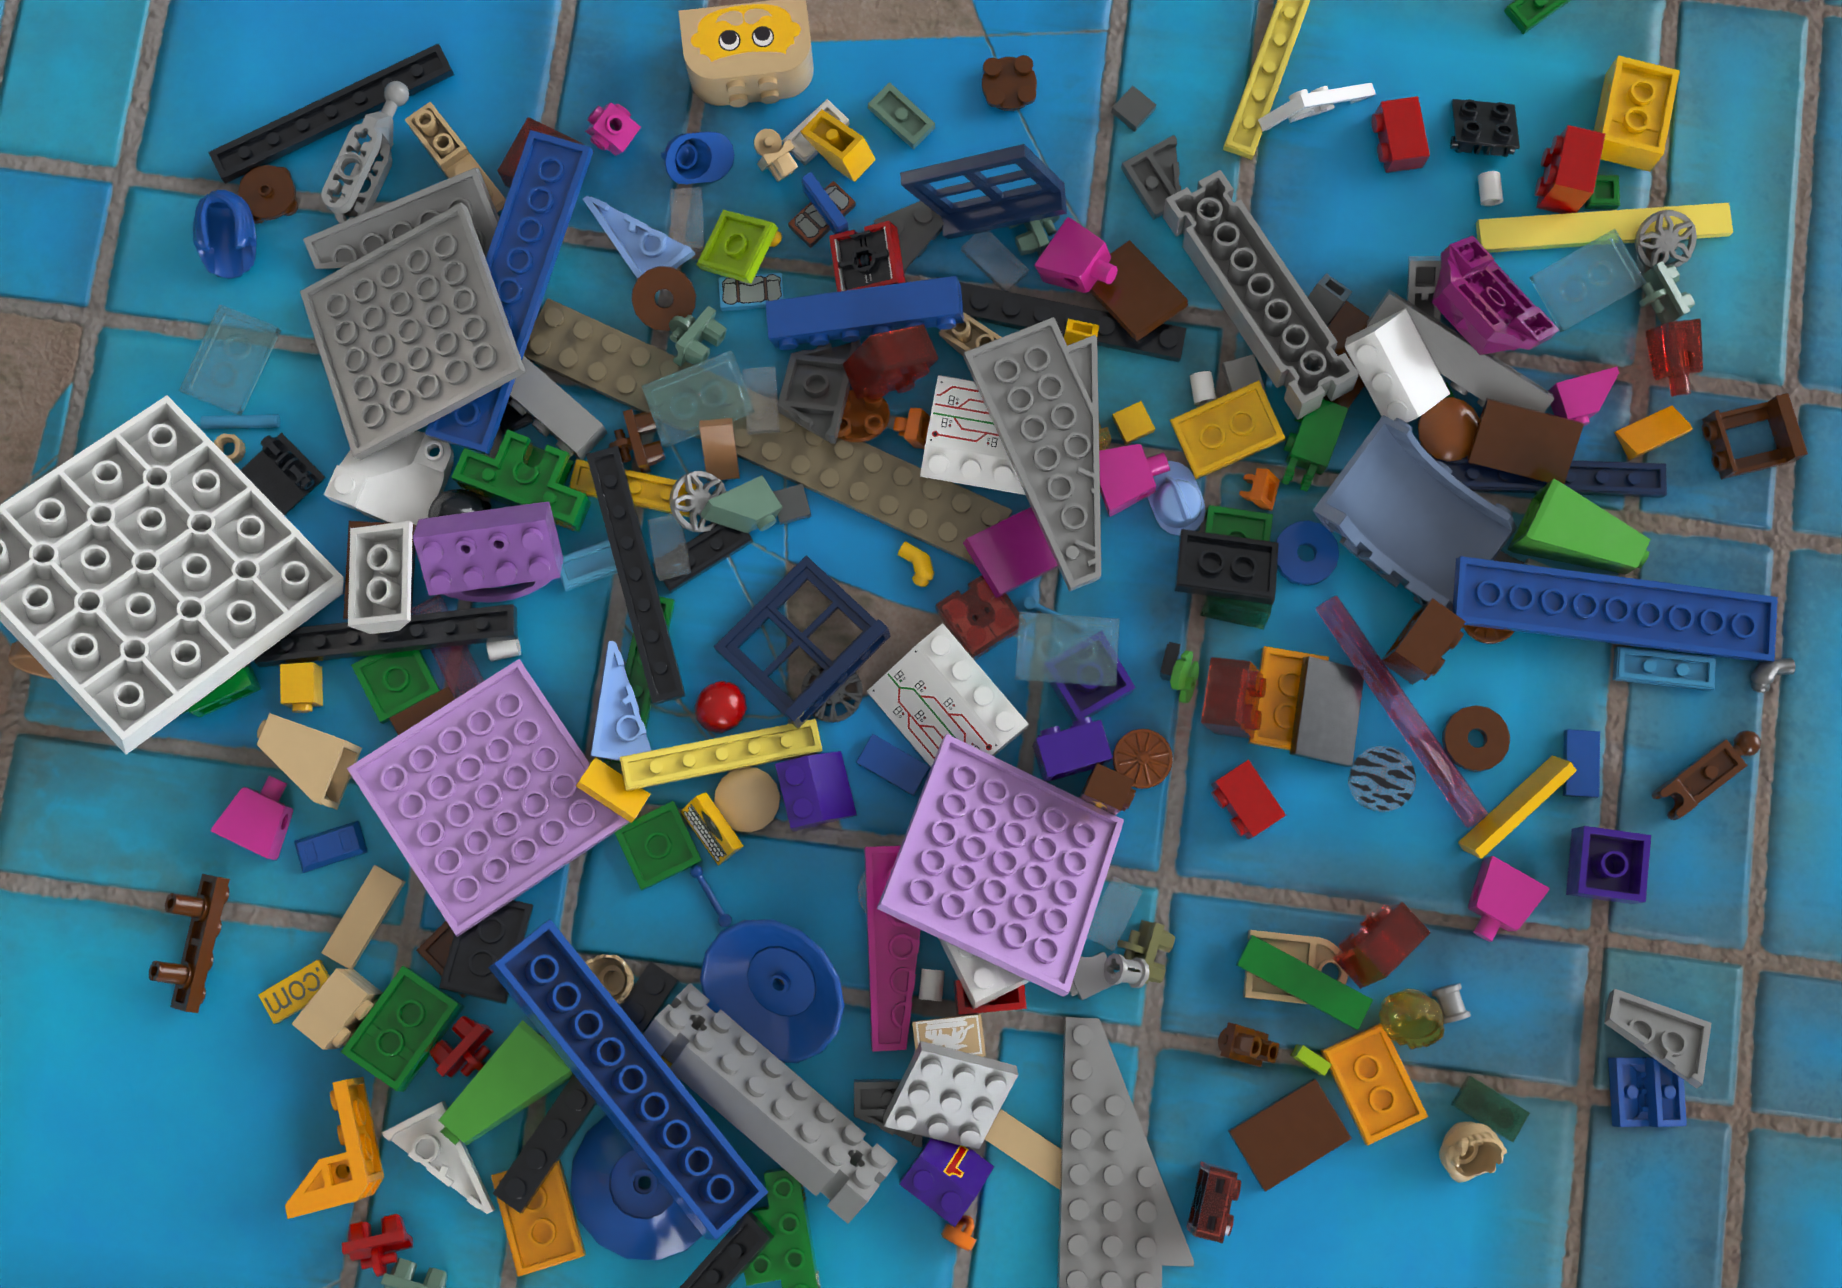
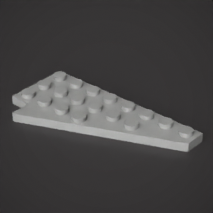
M1053 317L966 351L963 357L1070 592L1101 578L1098 351L1096 335L1067 346Z
M1064 1017L1057 1288H1162V1266L1194 1267L1193 1257L1100 1019Z

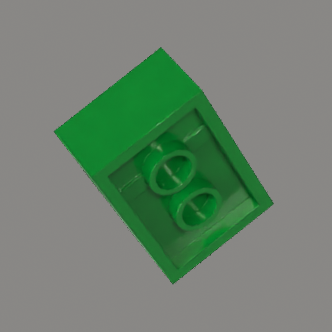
M402 966L341 1050V1053L395 1091L404 1092L430 1056L429 1051L441 1041L465 1006L410 968Z

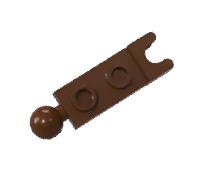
M1745 730L1736 735L1733 746L1727 739L1720 741L1679 774L1652 793V798L1656 800L1661 797L1671 796L1674 800V807L1668 812V818L1677 820L1694 809L1698 803L1748 766L1741 756H1752L1761 748L1759 735Z

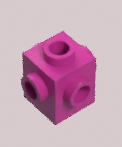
M610 102L603 107L598 105L587 119L591 124L585 132L591 136L590 141L603 151L608 149L616 156L624 152L641 126L630 118L631 114L626 108L616 103L614 105Z

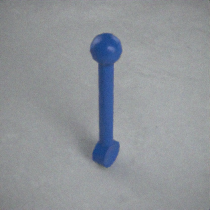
M699 865L692 866L690 874L692 877L697 878L718 914L719 925L728 927L732 923L731 916L725 914L702 875V867Z

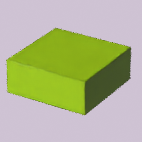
M1297 1044L1290 1054L1291 1057L1318 1075L1325 1076L1332 1065L1304 1045Z

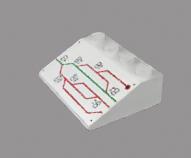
M938 375L920 477L1025 495L975 382Z
M943 623L914 646L867 690L871 698L930 767H932L941 741L946 734L989 755L995 756L1026 730L1028 726L1027 721Z

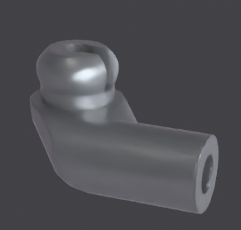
M1792 658L1775 659L1774 662H1759L1751 674L1750 679L1753 681L1751 683L1752 689L1759 693H1765L1769 691L1770 684L1777 675L1794 674V660Z

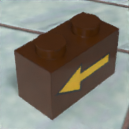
M1097 763L1091 770L1079 798L1113 815H1117L1120 811L1125 812L1132 803L1136 790L1131 788L1134 779Z

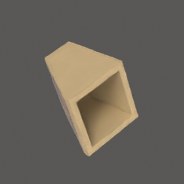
M269 713L267 720L264 719L258 728L257 738L259 740L257 746L313 802L338 810L351 777L347 768L357 762L362 748L344 739Z

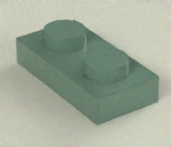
M890 82L868 103V109L913 150L935 129V122Z

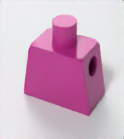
M1069 217L1066 218L1035 263V267L1043 282L1082 293L1089 292L1097 280L1111 284L1116 278L1118 271L1117 266L1109 263L1111 255L1106 243Z
M1141 444L1099 451L1100 492L1109 517L1156 492V483L1153 476L1170 471L1164 452L1146 458Z
M269 775L260 792L244 786L210 831L258 855L277 861L293 814V808L279 802L287 783Z
M1495 856L1484 858L1468 903V909L1481 916L1474 934L1486 941L1492 942L1499 928L1508 932L1517 931L1545 897L1550 888Z

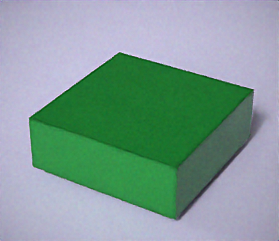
M1597 175L1594 193L1585 202V209H1617L1620 206L1619 175Z

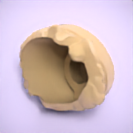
M1471 1121L1458 1122L1446 1133L1439 1151V1158L1450 1177L1454 1181L1461 1183L1484 1173H1494L1496 1171V1163H1503L1504 1154L1507 1153V1149L1497 1134L1487 1125Z

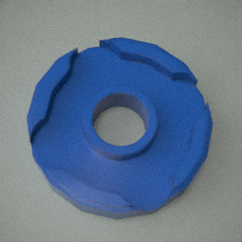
M1309 520L1295 522L1286 527L1275 541L1279 543L1277 569L1291 583L1316 585L1327 579L1337 566L1339 558L1338 542L1332 532L1320 523ZM1302 545L1311 547L1314 551V559L1307 562L1301 560L1297 553L1298 547Z

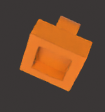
M910 407L908 418L895 417L893 430L899 431V436H903L914 448L925 449L930 416L922 408Z
M1257 468L1255 475H1244L1243 479L1253 485L1250 491H1240L1239 495L1246 501H1252L1260 509L1272 511L1280 480L1269 469Z

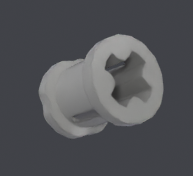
M1113 953L1106 959L1104 964V977L1109 984L1117 985L1124 982L1129 983L1133 988H1141L1149 978V965L1143 958L1136 957L1129 960L1125 959L1121 954Z
M1461 983L1431 991L1432 996L1437 998L1443 1016L1440 1018L1441 1024L1459 1021L1471 1016L1470 1011L1465 1010L1459 991L1462 989Z

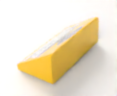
M707 792L694 797L681 810L682 815L718 866L744 847Z

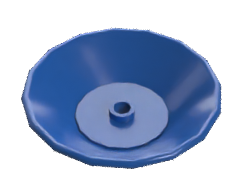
M773 919L743 920L722 930L705 951L700 982L703 995L710 1000L707 1006L715 1013H718L721 1009L783 1063H799L822 1053L838 1034L845 1006L840 977L825 951L801 930Z
M607 1115L587 1131L573 1159L570 1192L579 1221L599 1245L626 1259L660 1260L687 1250L703 1236ZM642 1176H647L651 1179L650 1188L644 1189L640 1186L639 1180Z

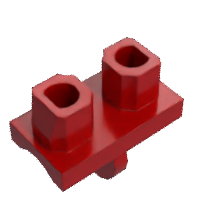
M462 1016L452 1027V1030L462 1039L454 1049L446 1040L442 1039L429 1051L434 1061L439 1065L435 1070L442 1077L447 1075L452 1078L459 1070L466 1077L475 1069L480 1071L486 1064L483 1060L491 1052L483 1043L494 1031L488 1025L477 1023L468 1016Z
M399 1214L381 1218L382 1234L372 1236L371 1224L368 1222L350 1224L348 1242L342 1243V1253L344 1255L349 1254L352 1261L361 1259L362 1270L373 1268L377 1277L384 1276V1273L387 1272V1264L397 1262L396 1251L414 1248L413 1237L406 1232L403 1218Z

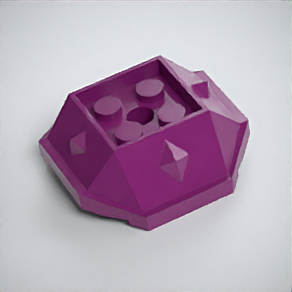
M1473 235L1450 244L1441 253V270L1432 303L1479 355L1505 350L1515 351L1518 348L1531 350L1551 339L1559 331L1558 327L1538 306L1536 307L1498 266L1490 253Z

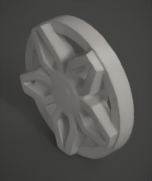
M1662 210L1650 215L1640 225L1636 234L1635 249L1639 259L1646 266L1652 268L1657 264L1659 253H1663V257L1659 262L1663 261L1664 263L1667 262L1670 254L1672 258L1677 260L1665 265H1674L1676 268L1681 266L1691 258L1697 240L1695 225L1686 215L1674 210ZM1670 216L1678 217L1683 223L1674 226ZM1663 217L1665 218L1667 227H1662ZM1656 221V231L1645 233L1647 228ZM1687 228L1682 235L1678 234L1680 229ZM1689 236V242L1686 247L1680 240H1685ZM1652 238L1651 244L1643 242L1645 239ZM1643 247L1654 249L1651 252V261L1645 256ZM1677 247H1680L1683 251L1681 256L1675 252Z
M694 471L681 476L673 485L670 493V508L675 520L683 528L692 532H707L714 528L717 524L714 522L704 527L706 520L703 519L700 513L708 500L727 492L724 483L714 475L704 471ZM698 477L705 478L710 482L703 486ZM691 479L695 483L696 489L692 488ZM685 482V490L688 494L678 497V492ZM715 486L716 489L711 495L708 491L710 487ZM685 500L686 506L678 505L679 502ZM680 511L690 512V523L683 518ZM696 515H700L701 517L698 526Z

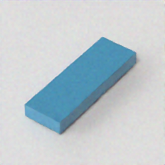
M1618 646L1614 648L1613 680L1711 691L1715 688L1716 657Z

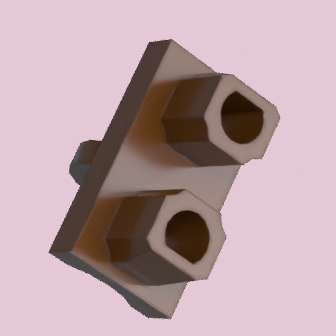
M632 409L623 411L630 437H625L623 429L615 430L616 441L610 443L608 447L618 446L623 462L632 460L630 451L633 450L641 473L651 472V465L666 459L660 440L643 444L641 437L642 435L658 431L653 413L634 414Z
M1228 1022L1227 1028L1223 1029L1218 1037V1047L1221 1051L1220 1056L1258 1067L1262 1066V1061L1276 1062L1279 1043L1268 1041L1269 1034L1230 1022Z

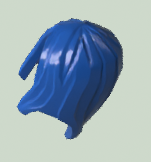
M227 190L211 191L210 194L201 198L196 207L193 221V243L207 271L215 274L217 277L227 279L241 277L254 265L256 257L257 235L252 211L242 197Z

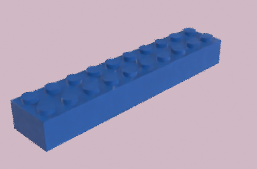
M551 919L539 926L488 967L705 1239L717 1240L768 1193L767 1189Z

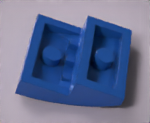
M1608 1057L1612 1126H1687L1684 1079L1653 1057Z

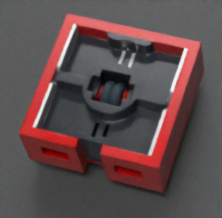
M890 221L865 226V231L861 233L850 230L829 236L837 292L905 283L898 229Z

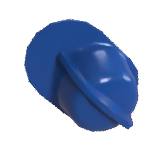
M710 131L696 132L673 137L668 142L665 152H661V158L665 160L666 172L676 183L686 185L707 183L720 180L729 172L734 161V150L729 139L721 133Z

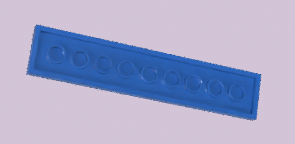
M530 130L486 256L489 270L521 360L523 359L594 152L589 146ZM515 379L428 424L425 434L434 439L490 455Z
M1463 556L1456 558L1452 612L1466 621L1464 625L1756 662L1775 661L1778 597Z

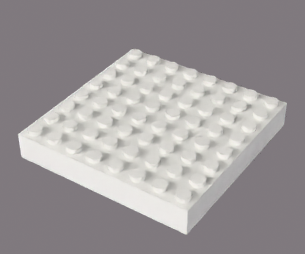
M168 395L0 505L1 623L126 755L343 594L344 577Z

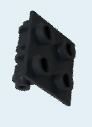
M1452 99L1455 136L1451 137L1450 149H1455L1456 153H1472L1474 147V154L1479 155L1482 146H1484V155H1489L1490 153V155L1507 157L1508 154L1514 155L1515 150L1520 148L1515 105L1502 102L1492 103L1470 99Z
M281 432L275 438H272L270 435L266 436L260 443L263 446L262 451L240 471L285 516L326 477Z

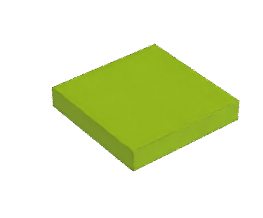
M723 210L696 265L703 271L752 284L778 227L773 222Z

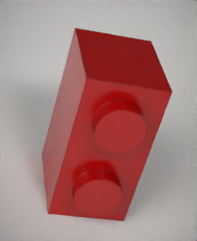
M1419 97L1381 101L1375 114L1372 115V129L1374 133H1378L1380 142L1377 147L1378 159L1380 163L1384 162L1385 172L1423 168L1430 157Z
M1249 759L1211 784L1214 789L1211 792L1214 800L1222 809L1224 807L1228 809L1233 817L1230 819L1231 825L1239 836L1245 835L1247 839H1251L1286 816Z

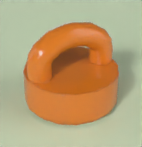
M963 1215L955 1227L946 1223L941 1233L944 1239L968 1252L972 1250L977 1241L971 1237L974 1230V1220L968 1215ZM966 1224V1227H965L964 1231L962 1232L961 1229H962L963 1225Z

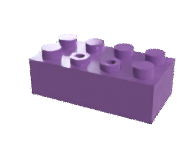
M549 501L418 519L413 542L429 596L443 594L448 597L471 602H502L528 595L548 584L552 579L560 578L563 554ZM512 584H517V585H514V586H509V587H504V588H497V587H503V586H508V585H512Z

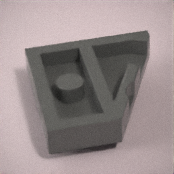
M1175 135L1123 162L1121 166L1122 171L1153 220L1163 215L1165 199L1181 191V186L1179 185V162H1177L1176 153L1177 138Z
M922 201L874 220V224L890 221L897 227L904 274L916 257L919 258L927 249L930 241L940 234L944 225L942 218Z
M854 1079V1117L867 1123H873L891 1135L896 1134L912 1142V1145L916 1147H922L921 1135L884 1127L883 1115L901 1079Z

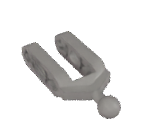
M392 81L384 88L386 102L381 112L367 114L361 124L355 125L349 131L322 189V200L328 209L335 214L339 224L347 221L344 214L346 212L351 213L353 209L357 216L372 210L392 167L391 148L393 146L394 124L392 118L397 108L405 105L409 99V89L400 81ZM368 134L371 140L364 142L361 147L358 139L365 138ZM380 153L381 157L383 158L382 162L376 161L373 166L375 158ZM350 163H356L351 175H345V167ZM371 170H373V172L375 173L376 176H373V175L370 173ZM339 179H341L344 182L343 186L338 181ZM365 180L371 181L369 190L359 193ZM342 192L340 198L335 203L331 198L332 195H339Z

